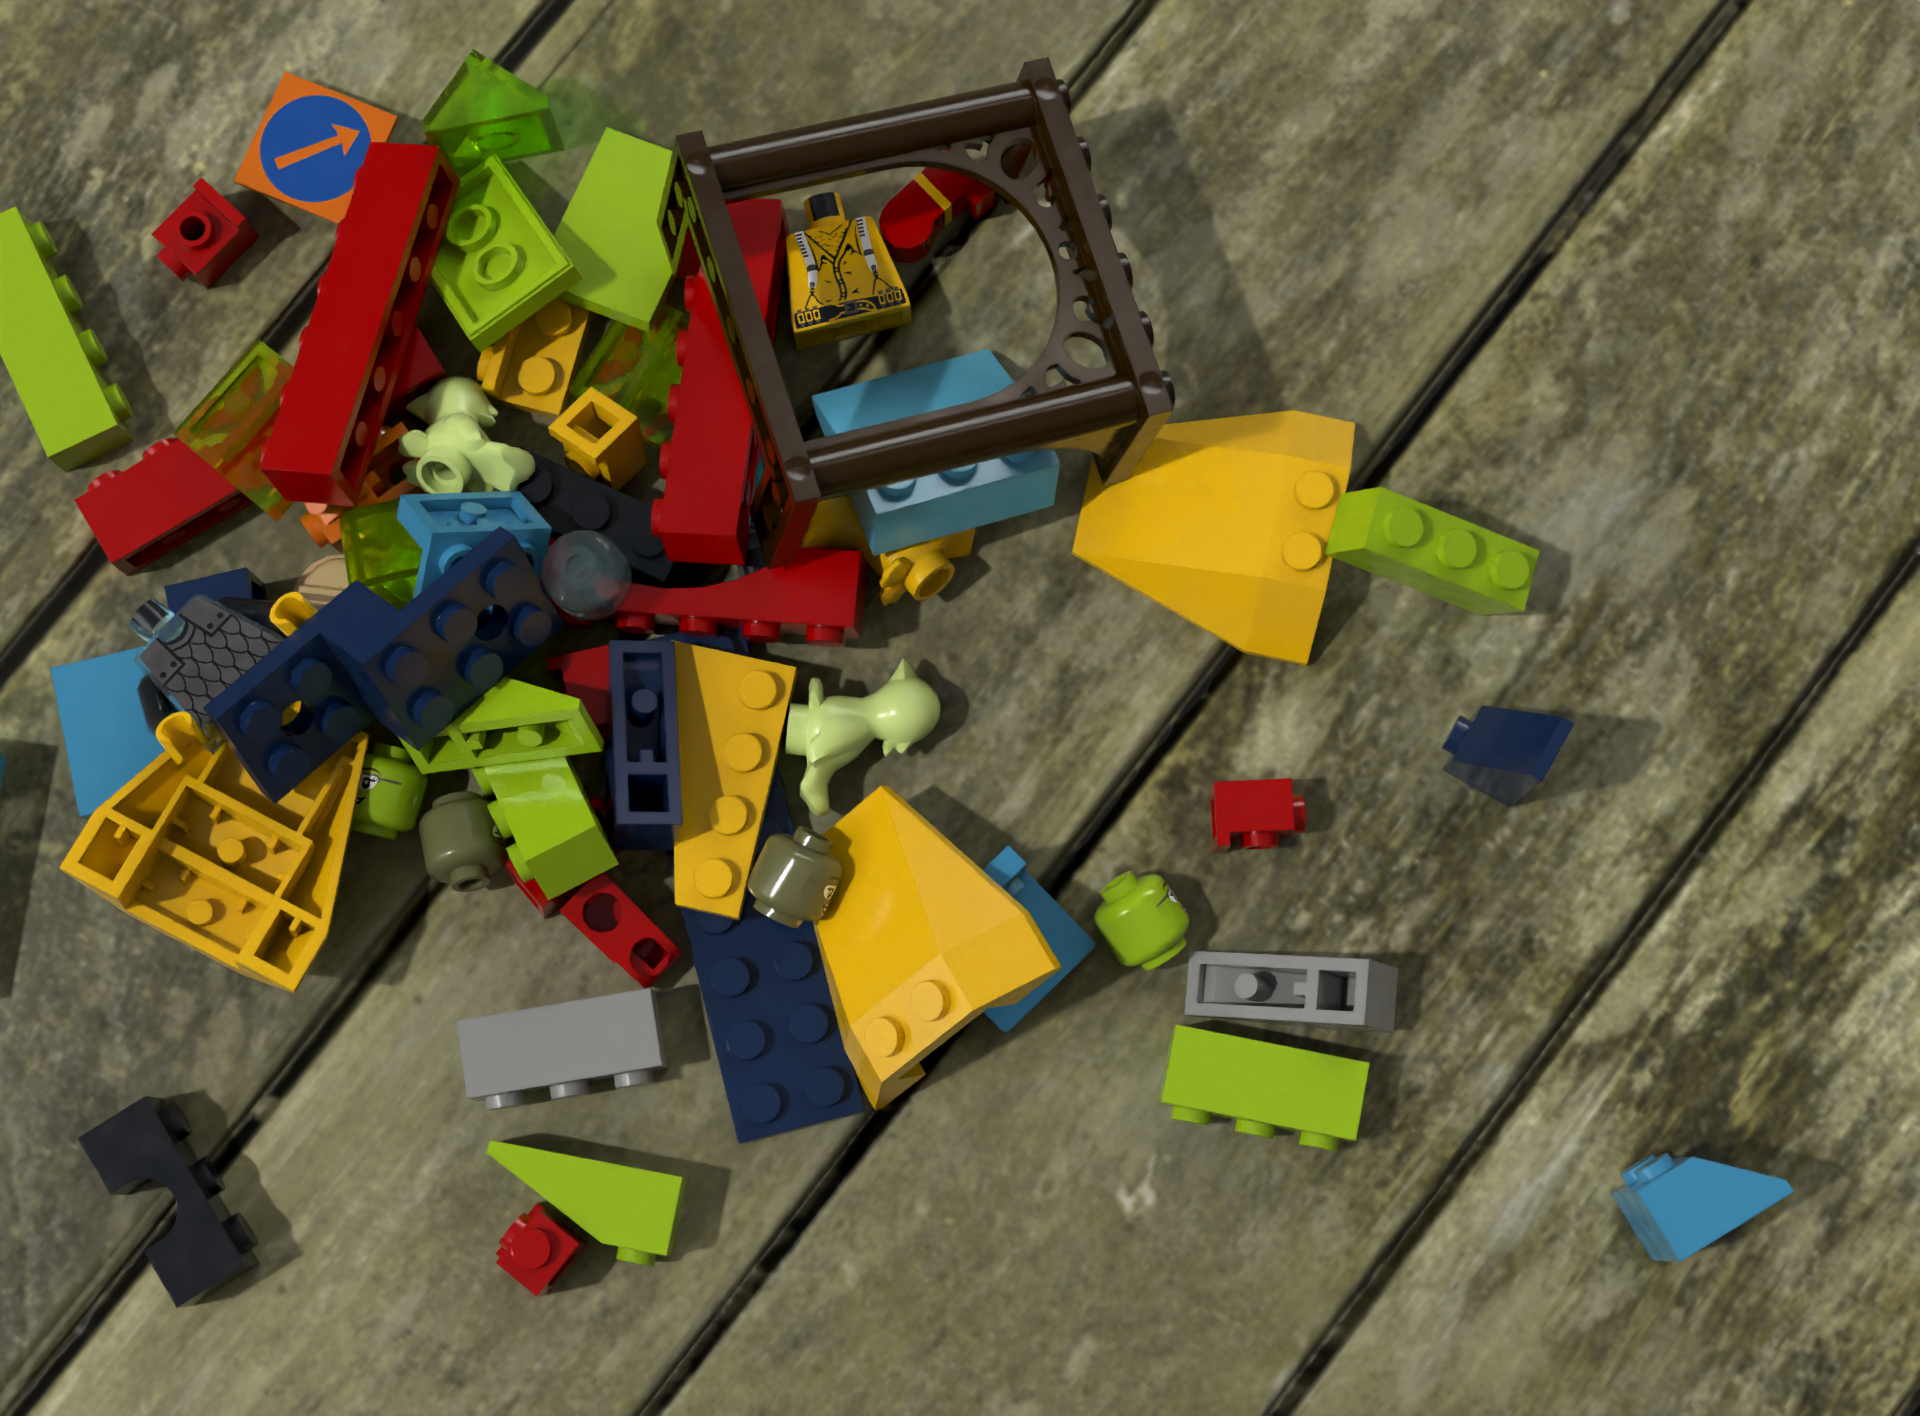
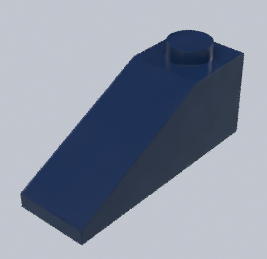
M610 640L608 644L605 799L607 839L613 850H672L683 824L674 641Z
M1482 705L1472 715L1470 720L1461 715L1457 718L1441 747L1443 750L1451 753L1442 770L1510 807L1544 780L1574 723L1560 716Z

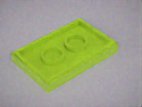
M606 127L554 234L560 246L583 277V279L559 295L557 299L649 333L651 332L675 280L656 222L671 160V150Z
M496 154L490 156L459 179L461 183L430 276L434 287L479 352L485 350L583 279Z

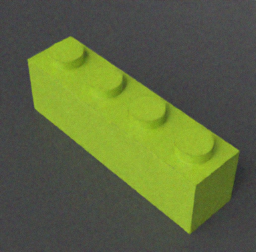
M14 206L0 213V355L47 457L63 471L68 472L133 441L134 439L125 420L134 417V414L120 386L117 383L109 386L100 366L108 362L107 355L91 328L83 331L77 319L75 311L82 309L83 304L69 277L66 274L57 276L50 258L57 255L58 251L47 228L41 220L31 223Z

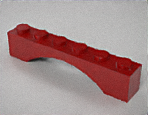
M550 536L540 582L544 589L547 588L551 596L550 600L564 623L563 628L591 629L592 620L617 622L616 629L623 632L651 634L654 633L655 625L679 626V634L695 638H716L718 628L743 630L742 638L754 642L776 643L780 642L781 634L806 635L805 642L810 645L842 647L844 645V638L861 639L868 564L861 551L799 547L793 564L769 570L766 566L739 579L705 587L659 588L630 583L598 571L566 551ZM563 608L570 612H579L585 615L573 617L566 614Z

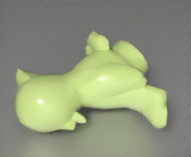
M456 375L439 380L428 393L417 397L406 406L409 412L430 425L425 433L420 430H411L399 438L400 445L398 451L405 457L421 458L419 461H409L403 465V472L407 475L409 484L419 486L422 490L428 491L431 494L461 493L464 487L471 492H492L494 487L500 491H517L518 484L528 480L535 472V460L528 451L489 440L485 432L487 428L494 427L496 424L494 417L498 416V411L490 404L482 386L471 378Z
M902 658L890 679L871 695L863 698L839 695L824 697L821 680L813 677L809 684V705L790 704L785 754L806 756L807 768L800 783V797L807 804L811 813L818 817L828 813V784L835 771L857 758L874 739L884 741L882 747L885 756H889L894 749L900 754H904L911 745L927 736L937 724L941 709L938 695L927 682L917 677L913 665L904 658Z

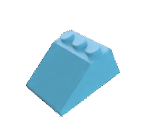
M985 349L812 395L811 404L826 437L976 401L1003 390L1014 383V381L991 351ZM1054 449L1037 450L850 494L849 497L872 554L875 556L1054 506L1060 462Z

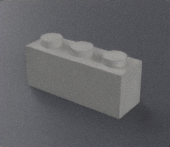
M651 988L456 1021L467 1099L475 1101L485 1100L487 1111L525 1105L524 1093L550 1089L551 1100L590 1094L589 1082L614 1078L616 1089L654 1083L653 1071L668 1069L657 993Z

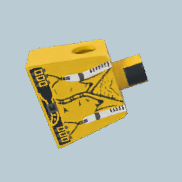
M836 192L821 193L806 199L803 204L810 229L792 233L786 237L791 322L797 350L912 323L909 297L874 219L871 216H864L846 221L840 195Z

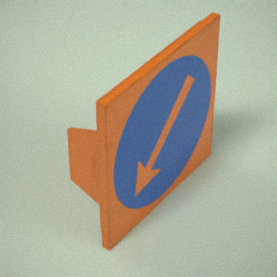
M285 71L236 174L234 182L338 224L345 218L353 194L354 175L357 169L363 165L370 142L388 143L399 118L396 115Z

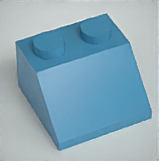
M1664 1153L1658 1157H1655L1654 1154L1649 1155L1621 1172L1620 1175L1625 1184L1612 1191L1611 1195L1652 1261L1681 1262L1794 1191L1785 1179L1697 1157L1671 1158L1668 1153Z

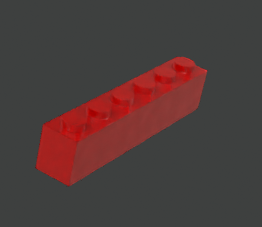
M370 142L363 165L357 169L354 175L353 194L345 218L337 225L335 247L327 271L320 276L318 281L317 300L309 324L304 327L300 334L299 353L290 380L283 385L281 390L280 410L271 436L264 441L261 450L260 470L285 501L356 507L461 183L440 146Z
M756 198L728 204L726 206L774 350L787 257L786 237L790 235L782 199ZM701 265L699 273L687 275L685 282V309L687 312H691L688 329H680L677 336V364L683 368L680 384H672L669 390L668 416L669 421L674 423L672 441L664 440L661 445L660 475L662 479H666L664 497L655 498L652 504L651 531L654 537L661 538L668 561L745 565L751 524L749 509L755 494L761 447Z
M416 323L382 426L409 412L406 406L410 402L428 393L439 380L448 377ZM292 373L288 374L268 400L265 392V379L262 381V385H260L261 390L259 391L261 398H255L258 407H254V413H249L251 417L246 416L249 421H242L243 425L237 424L236 428H226L227 430L225 431L219 430L218 434L213 431L211 433L207 431L204 433L196 428L177 440L176 438L163 439L145 450L142 454V461L123 472L112 470L98 476L87 486L88 492L74 500L113 566L126 576H130L274 491V489L269 488L266 489L265 495L259 492V496L253 494L251 497L241 488L264 475L260 470L262 446L264 441L271 436L280 410L281 390L283 385L290 380ZM213 410L209 411L199 419V421L197 422L198 427ZM215 435H238L215 466L194 449L202 441Z

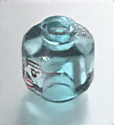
M574 530L560 536L548 548L542 561L541 580L548 596L566 614L580 620H600L614 614L625 603L632 588V570L627 557L606 535L593 530Z

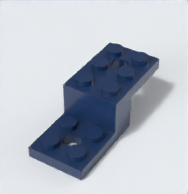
M499 526L401 610H398L358 580H355L204 706L203 709L260 791L276 804L374 719L378 720L419 751L563 627L564 623L516 537ZM493 605L492 614L488 622L476 630L478 615L485 608ZM301 701V707L297 716L290 723L281 726L282 714L285 709L292 703Z

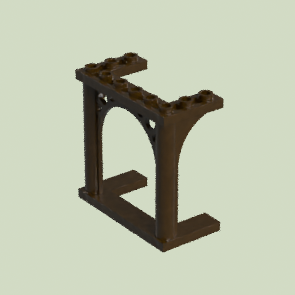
M1049 57L1024 62L1016 82L707 147L702 130L676 135L656 222L674 278L699 273L700 266L702 265L765 459L766 466L749 512L768 570L793 564L819 502L1019 453L1057 448H1076L1091 451L1103 486L1125 481L1174 411L1175 391L1172 380L1165 370L1160 371L1152 349L1154 333L1151 321L1144 311L1138 310L1131 290L1133 274L1130 262L1123 252L1118 253L1111 234L1112 215L1109 203L1103 194L1097 195L1090 175L1091 155L1089 147L1082 136H1076L1070 119L1071 100L1068 88L1062 79L1056 80ZM982 142H986L988 147L984 161H976L969 156L966 149L981 151ZM903 167H928L956 172L973 178L1000 193L1005 204L1012 203L1034 227L1046 248L1055 275L1057 289L1055 322L1048 343L1038 360L1017 381L988 397L804 442L726 205ZM1042 183L1046 190L1045 199L1046 202H1050V207L1039 205L1033 195V190ZM1066 247L1070 259L1063 258L1059 254V248ZM1077 301L1085 302L1087 306L1085 313L1091 321L1079 320L1076 317L1073 303ZM1072 337H1082L1094 342L1102 349L1107 364L1098 369L1086 368L1077 364L1066 353L1064 341ZM1056 369L1063 379L1057 385L1049 387L1046 383V371ZM1065 379L1074 385L1066 386ZM1027 391H1029V392L1032 394V395H1029V396L1021 397V396H1023Z

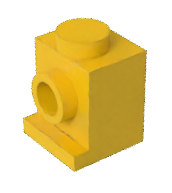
M590 387L548 427L550 435L563 443L565 451L564 462L569 469L617 491L647 463L639 418L593 387Z

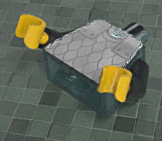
M286 593L277 601L224 597L215 601L203 594H197L192 596L176 614L158 600L150 599L134 613L130 628L148 642L137 653L135 662L144 675L140 680L137 692L148 731L158 739L176 764H180L185 760L180 752L191 742L199 741L212 755L226 742L203 707L285 640L280 635L288 637L299 628L302 622L318 612L300 593Z

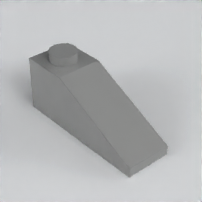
M1189 951L1184 1015L1333 1030L1394 1033L1398 968L1370 959Z

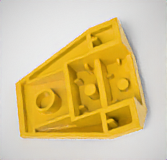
M1291 410L1164 424L1128 479L1105 486L1102 484L1092 456L1072 555L1243 653L1306 666L1327 590L1333 558L1325 555L1340 494L1346 493L1352 461L1355 423Z
M301 701L294 702L285 709L282 714L281 726L290 723L297 716L301 707ZM210 719L202 728V731L209 739L205 745L200 741H194L186 745L180 752L185 759L180 764H176L165 750L99 806L91 815L59 868L135 919L241 975L295 994L329 935L370 738L367 733L360 731L275 804L260 791Z
M888 785L878 787L823 834V836L833 842L829 853L840 861L843 867V874L823 917L813 921L844 1049L854 1067L856 1078L874 1110L884 1108L926 1075L919 1062L987 1008L1017 1004L1062 968L1030 912Z

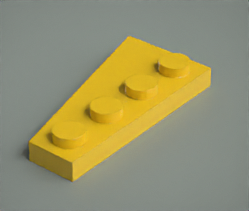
M674 641L683 822L674 844L675 905L681 908L740 920L798 670L797 667Z

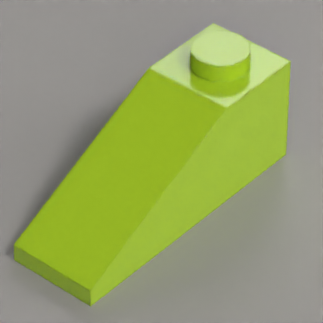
M509 677L502 678L419 751L399 737L421 774L601 752L604 744L603 738L581 699Z
M489 1140L487 1154L599 1242L617 1246V1260L654 1266L657 1254L673 1256L688 1178Z

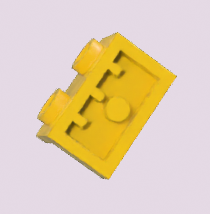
M555 298L494 342V346L490 345L483 350L478 362L477 380L482 381V389L490 403L556 420L566 410L594 312Z

